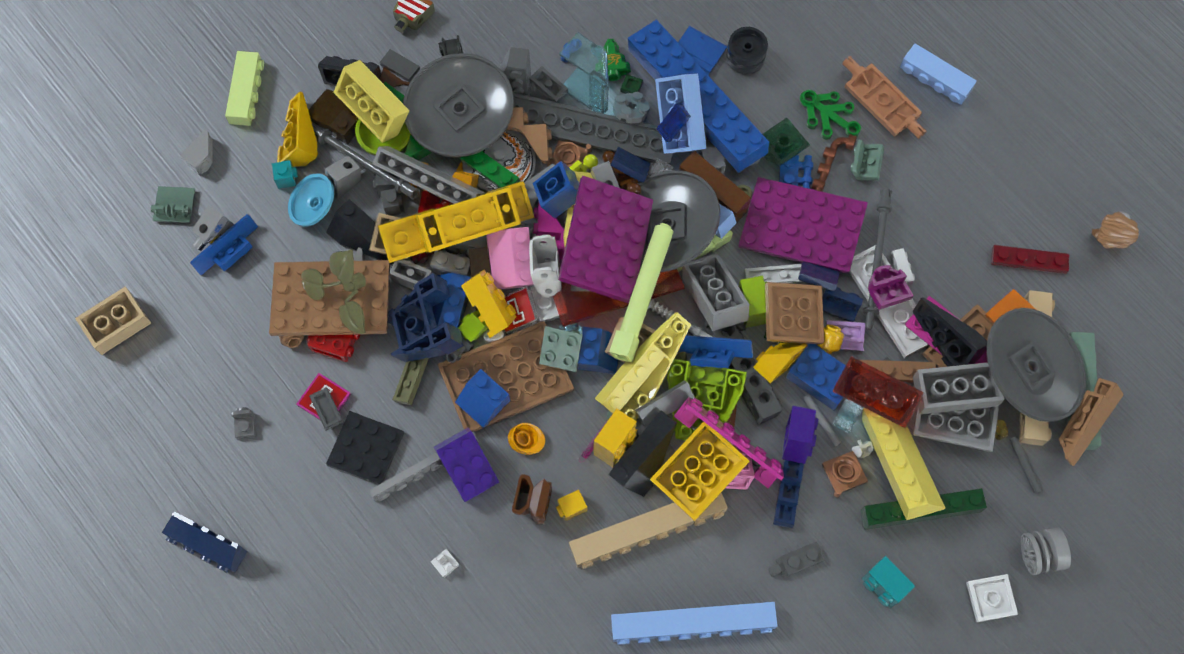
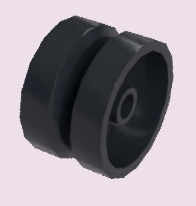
M750 26L741 27L732 33L728 42L726 57L728 64L733 70L742 74H751L758 71L764 65L768 49V41L764 33Z

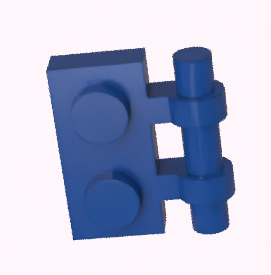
M781 154L779 182L795 186L803 185L804 188L810 189L813 183V178L811 177V170H813L812 156L805 155L804 162H799V155ZM798 170H804V177H798Z

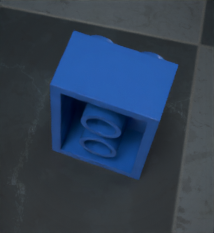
M808 344L789 370L786 378L835 411L859 374L817 345Z

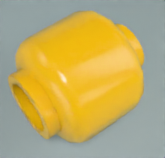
M827 324L824 327V343L817 344V346L828 354L839 351L844 339V333L841 332V328Z

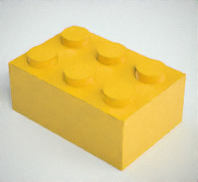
M616 408L594 439V455L613 468L624 455L626 449L630 448L636 441L637 421Z

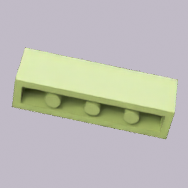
M237 51L225 114L229 124L251 126L252 119H255L254 106L258 102L257 89L261 86L260 72L264 69V60L261 59L258 52Z

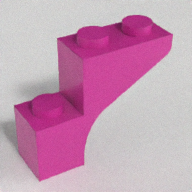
M538 201L537 208L534 207L533 210L535 217L533 219H536V223H533V234H536V236H555L559 258L562 260L565 250L564 228L560 225L557 218H553L541 208Z

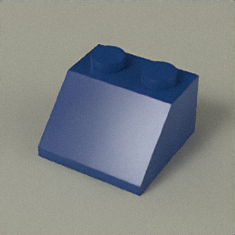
M583 326L578 370L615 374L617 372L618 359L605 353L613 333L601 328Z
M480 369L466 383L455 403L484 429L511 400L510 395Z

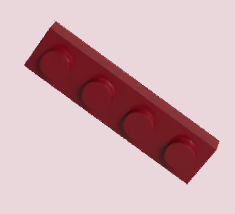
M993 245L991 265L1067 274L1069 272V254Z

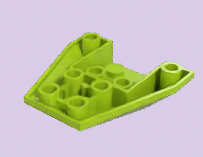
M674 359L668 370V388L670 390L681 382L687 381L694 397L703 403L702 407L707 411H714L719 416L718 419L725 423L730 418L744 391L747 372L733 368L720 369L716 367L691 366V362L688 360ZM677 409L672 412L673 420L677 423L675 437L676 439L686 441L695 430L691 427L688 428L674 417V414L678 411ZM698 418L692 426L698 428L704 421Z

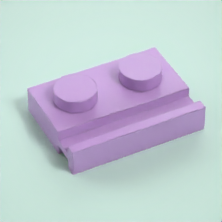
M826 320L825 327L827 324L840 327L841 332L844 333L840 349L864 351L865 323Z

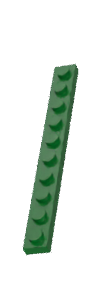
M384 82L383 84L403 103L404 95ZM483 151L470 156L457 157L498 188L520 182L518 176Z

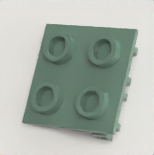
M158 186L155 205H151V212L154 213L153 221L190 223L195 188Z
M545 326L539 364L576 372L583 334H580L577 330L566 331Z

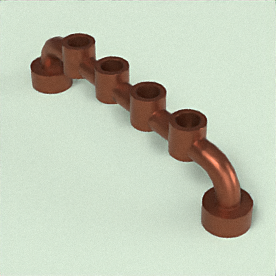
M850 134L849 137H839L832 142L830 148H825L823 157L826 160L825 163L820 162L817 173L820 174L819 179H814L812 189L823 192L838 146L845 144L846 149L853 150L857 136Z

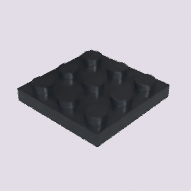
M349 411L326 465L379 485L385 479L404 431Z

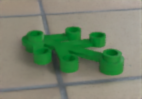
M806 90L800 95V103L807 109L808 120L806 125L809 129H815L818 124V119L815 117L814 112L815 108L820 111L823 128L821 137L828 140L833 134L829 119L844 128L848 136L850 134L854 136L859 135L861 125L858 122H847L835 113L843 111L845 114H851L854 110L852 102L836 104L840 98L839 93L836 91L827 94H816L813 90ZM829 101L834 105H823L821 102ZM810 121H814L815 124L812 125V124H810L809 122H810ZM827 131L830 135H825L824 132Z

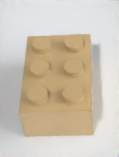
M126 286L75 318L94 349L101 355L151 324L141 306Z

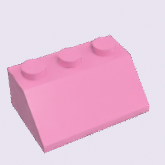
M510 228L487 234L490 272L497 289L523 288L534 285L530 274L529 228Z

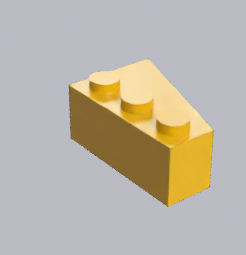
M482 270L461 286L472 307L476 306L481 316L478 318L481 323L485 321L489 329L487 335L491 338L507 328L517 316L513 306L508 305L504 299L505 295L502 290L497 289L493 283L494 279L491 274Z

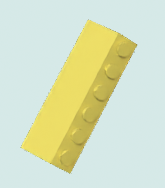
M884 403L863 408V425L906 520L944 510L945 506L899 408Z

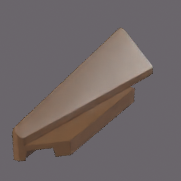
M1099 378L1094 391H1086L1080 406L1065 427L1059 441L1064 450L1065 459L1070 465L1074 466L1123 397V392L1117 383Z

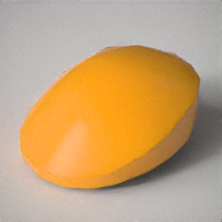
M521 423L509 431L508 443L518 453L533 455L543 449L545 436L537 426L530 423Z

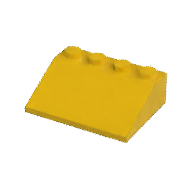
M703 422L650 480L695 521L750 461L721 434Z

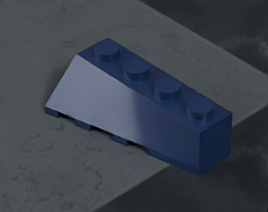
M176 512L173 513L162 531V534L167 536L166 541L175 546L177 543L184 545L183 550L192 555L194 552L201 554L200 559L209 564L212 561L218 563L217 568L226 573L229 570L235 573L248 552L239 544L231 542L219 534L216 535V533L208 528L199 526L196 522Z

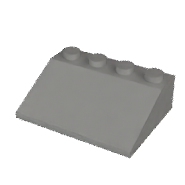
M916 397L913 435L992 452L999 406L920 414Z

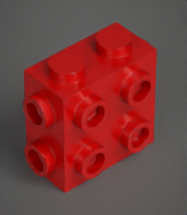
M361 334L309 335L307 344L312 352L347 362L348 358L352 357L355 349L354 343L360 338Z

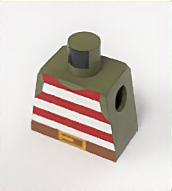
M398 0L393 9L394 18L397 21L394 28L401 33L407 27L418 30L434 14L433 2L430 0Z

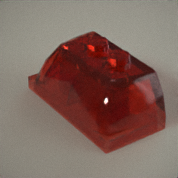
M852 356L833 389L834 393L905 429L924 392Z

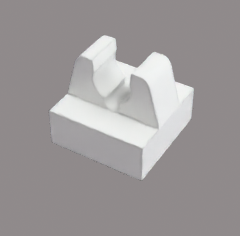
M447 549L431 561L443 578L459 566Z

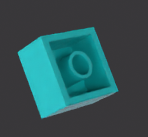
M887 556L882 558L861 578L864 581L863 585L870 592L874 591L878 595L879 602L889 608L898 604L915 587Z

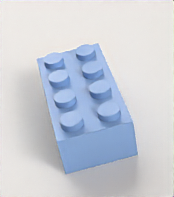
M698 73L655 79L664 154L706 149Z

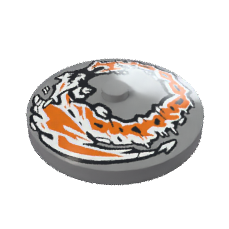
M505 131L493 145L483 150L485 154L518 176L520 182L524 181L525 183L533 177L536 168V155L528 140L518 132ZM462 162L464 172L479 175L478 190L487 194L489 191L498 189L496 185Z

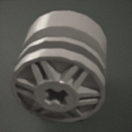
M1059 527L1044 529L1042 534L1038 531H1033L1032 533L1027 532L1021 535L1022 556L1030 574H1045L1049 572V569L1055 572L1066 570L1070 567L1071 554L1069 544L1064 532Z

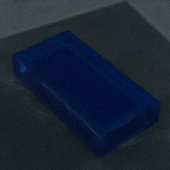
M681 102L676 103L656 129L666 142H671L691 116Z

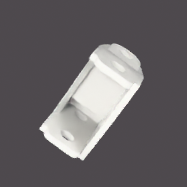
M535 236L530 240L529 246L531 278L539 294L551 297L561 291L562 288L561 281H558L561 262L555 236Z

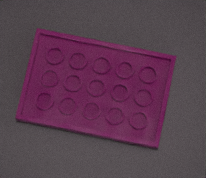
M582 176L580 178L558 281L629 303L639 275L653 199Z
M758 177L740 238L739 248L800 263L805 261L849 274L868 202Z

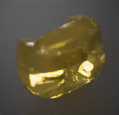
M1004 419L997 420L995 438L1002 440L1009 436Z

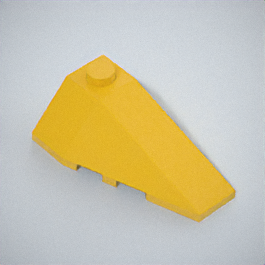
M300 91L289 101L285 118L288 124L285 130L282 131L281 137H284L283 146H279L277 162L290 160L293 167L307 166L318 155L316 136L304 94Z

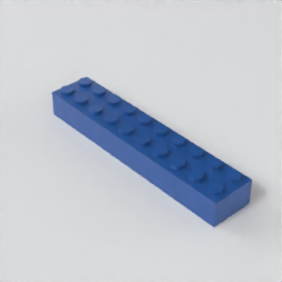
M657 19L628 37V51L654 80L698 73L705 136L738 173L768 154L769 141Z

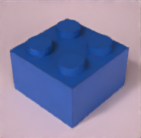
M562 161L532 183L541 208L553 218H557L575 204L579 182L575 172Z

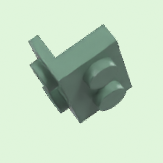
M858 140L857 146L854 148V163L851 164V173L854 174L857 181H879L884 153L883 144H864L862 140Z

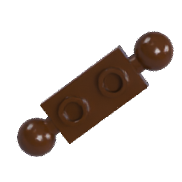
M604 152L602 156L603 162L609 161L611 164L615 152ZM612 167L621 189H627V191L638 195L641 194V186L638 184V180Z

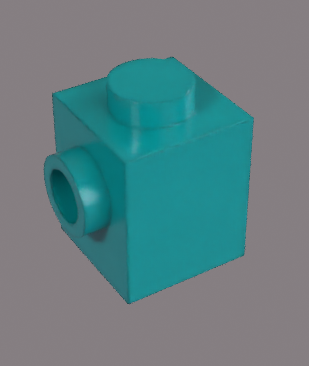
M290 160L272 163L273 178L278 189L296 186L298 172L296 166L293 167Z

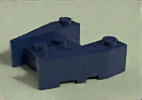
M434 273L418 281L413 286L414 290L409 295L405 294L401 298L402 302L395 309L391 308L388 311V323L394 326L399 349L393 351L391 356L401 361L409 362L448 355L464 346L460 329L447 322L437 327L432 307L451 296L447 281Z

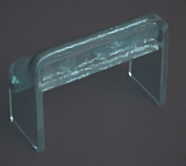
M577 32L559 53L560 56L578 67L565 81L564 85L568 88L567 93L592 111L605 114L608 110L609 92L607 51L601 45H596Z

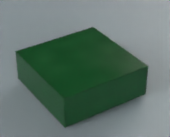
M626 74L620 92L624 94L640 92L643 79Z

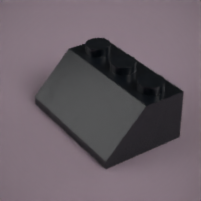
M326 56L318 63L324 84L336 86L344 66L358 60ZM373 62L364 63L380 80L382 74L380 66Z

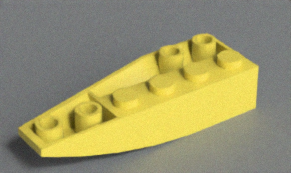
M678 312L673 314L637 349L633 363L626 361L595 397V400L612 414L617 408L636 421L638 415L635 410L655 398L691 324Z

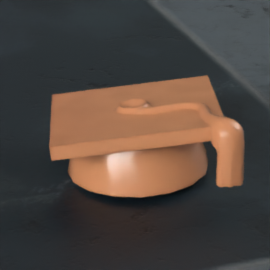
M559 140L553 152V158H550V164L547 167L551 164L556 165L560 161L568 167L572 166L577 160L583 164L585 156L592 152V147L590 144H587L585 149L572 142Z
M853 451L822 463L835 491L834 497L836 498L842 492L868 482Z

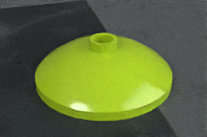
M358 119L355 128L356 139L359 145L366 152L374 156L378 147L389 146L397 151H403L408 145L411 134L404 122L398 136L382 143L360 119Z

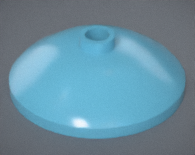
M311 174L296 185L288 202L289 217L295 224L308 227L316 224L326 216L334 200V187L331 180L323 174Z

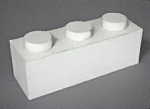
M904 248L892 251L890 256L894 268L898 271L901 269L907 275L905 279L907 285H912L915 276L911 272L910 262L908 263L907 252L904 251Z

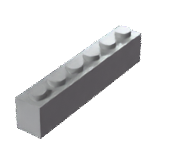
M389 146L378 147L372 163L453 204L485 194V192Z

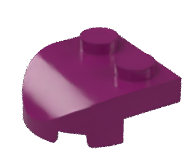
M883 265L875 269L868 283L869 294L879 310L912 300L914 296L905 281L907 275L901 269L898 271L891 268V265Z

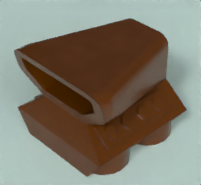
M520 475L512 512L517 515L531 514L536 525L545 524L552 494V482L542 479L534 487L528 475Z

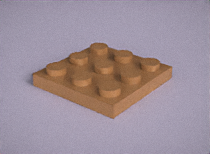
M767 282L765 284L767 341L823 344L822 286Z

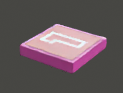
M318 373L296 405L320 420L309 395L327 387L338 411H340L351 396V393Z

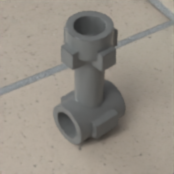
M463 338L464 346L446 355L447 361L450 363H454L456 360L459 361L462 356L460 354L473 350L474 344Z

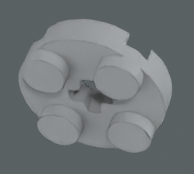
M640 92L619 94L615 97L613 104L614 115L619 120L623 118L626 119V123L631 124L643 122L650 110L649 102L643 98V94Z

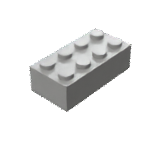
M718 253L693 260L682 266V280L712 331L748 321L749 303Z
M988 363L920 369L913 376L920 414L997 407L1004 401V396L992 377Z

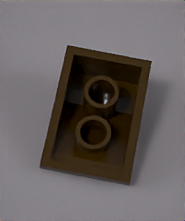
M326 89L308 110L310 119L322 129L330 130L334 137L348 145L356 136L355 128L359 118L335 95L334 91Z

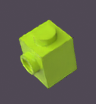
M479 310L467 314L461 320L462 324L458 327L462 336L470 342L479 339L488 329L485 321L481 323L478 318L481 316Z

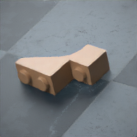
M523 107L514 108L511 121L505 131L511 130L523 134L543 164H550V158H553L552 147H549L548 141L552 140L551 129H548L546 124L526 125L529 123L528 112H525Z

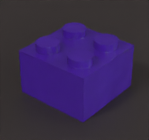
M792 406L785 429L782 452L783 460L805 464L807 457H811L813 447L816 444L817 435L814 434L819 420L815 418L816 410Z

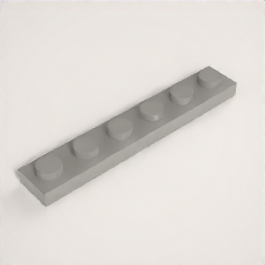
M473 431L472 433L475 436L477 442L479 443L478 438ZM434 453L372 488L369 492L374 501H382L390 496L389 493L404 489L410 481L420 480L425 476L424 473L439 469L442 466V462L437 453Z

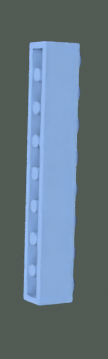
M775 602L611 615L613 642H617V645L630 644V640H638V643H649L650 639L658 638L659 642L670 641V637L688 640L693 635H699V638H711V634L727 637L732 636V632H740V635H750L752 631L760 630L761 634L772 633V629L778 627Z

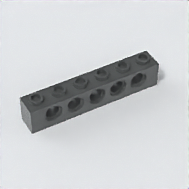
M707 321L703 325L706 333L712 337L744 339L743 334L738 331L735 325L712 331ZM722 331L727 332L729 336L723 335ZM754 355L752 358L734 357L729 368L747 372L742 397L757 424L760 425L777 417L783 410L782 403L775 397L772 385L753 368L756 365ZM740 364L746 365L748 369H743ZM750 381H754L757 386H753ZM759 397L764 398L766 403L761 402Z

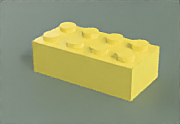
M361 60L344 66L334 90L335 95L382 143L398 136L410 110Z

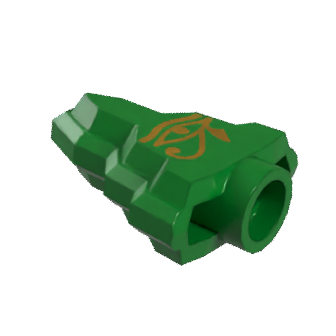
M607 39L604 45V53L599 57V63L595 65V75L606 77L608 81H618L621 76L631 73L630 63L626 62L625 55L620 53L619 45L615 39Z

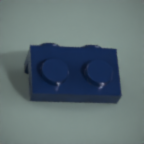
M836 287L835 291L825 289L822 297L823 312L849 322H854L864 299L855 293L844 292L839 287Z

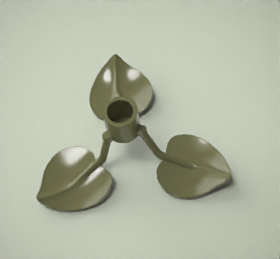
M353 250L338 251L330 256V269L340 281L323 284V275L318 270L307 269L302 272L303 287L308 296L314 300H320L324 297V288L343 284V288L346 291L352 292L345 300V305L339 307L340 319L350 331L359 334L366 333L363 310L357 302L350 301L354 295L358 294V289L366 285V279L362 273L354 274Z

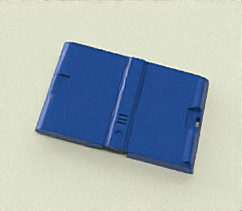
M691 26L687 28L678 42L708 76L728 47Z

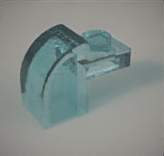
M848 393L832 425L850 433L866 402Z

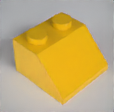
M779 343L775 347L771 345L765 352L763 351L756 358L758 362L753 368L769 383H772L791 367L808 345L806 343Z

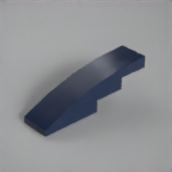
M784 460L782 466L784 478L779 483L773 525L793 528L804 464Z

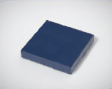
M620 147L615 151L611 166L643 183L651 165L649 162Z
M803 261L798 280L835 291L840 271Z

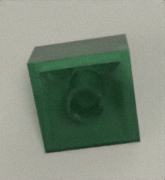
M785 118L763 133V136L769 141L768 154L764 157L766 160L779 166L810 146L808 141L788 118Z

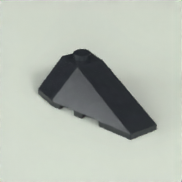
M348 199L336 211L326 233L341 246H347L355 251L359 247L363 250L364 254L376 260H388L387 255L369 251L375 222L361 208Z
M924 297L920 298L912 312L923 330L931 336L934 348L937 347L943 356L941 359L944 364L950 367L976 363L987 350V340L975 329Z
M661 410L608 475L624 488L645 497L654 485L650 479L664 462V456L677 423Z

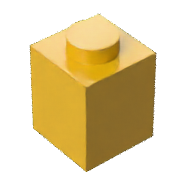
M579 489L557 499L558 506H556V510L560 518L564 516L566 521L587 512V505Z

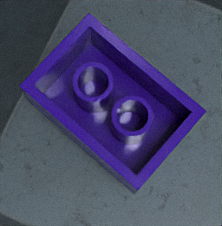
M469 428L433 447L464 502L499 483L498 478Z

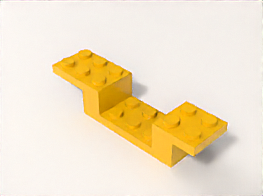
M524 181L489 191L484 195L442 208L430 209L378 225L377 227L388 261L391 263L423 252L430 253L521 224L522 221L535 217Z

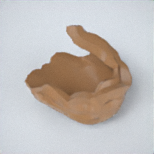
M1121 212L1107 214L1102 220V227L1092 229V235L1106 249L1127 248L1136 242L1139 236L1137 222L1127 218Z

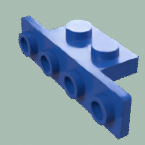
M246 214L196 256L190 264L200 275L204 274L214 264L218 265L223 271H226L253 248L245 238L258 228L257 224L250 215Z
M686 335L679 348V352L692 354L690 358L691 366L716 367L720 369L729 368L734 357L752 358L754 355L752 341L744 339Z

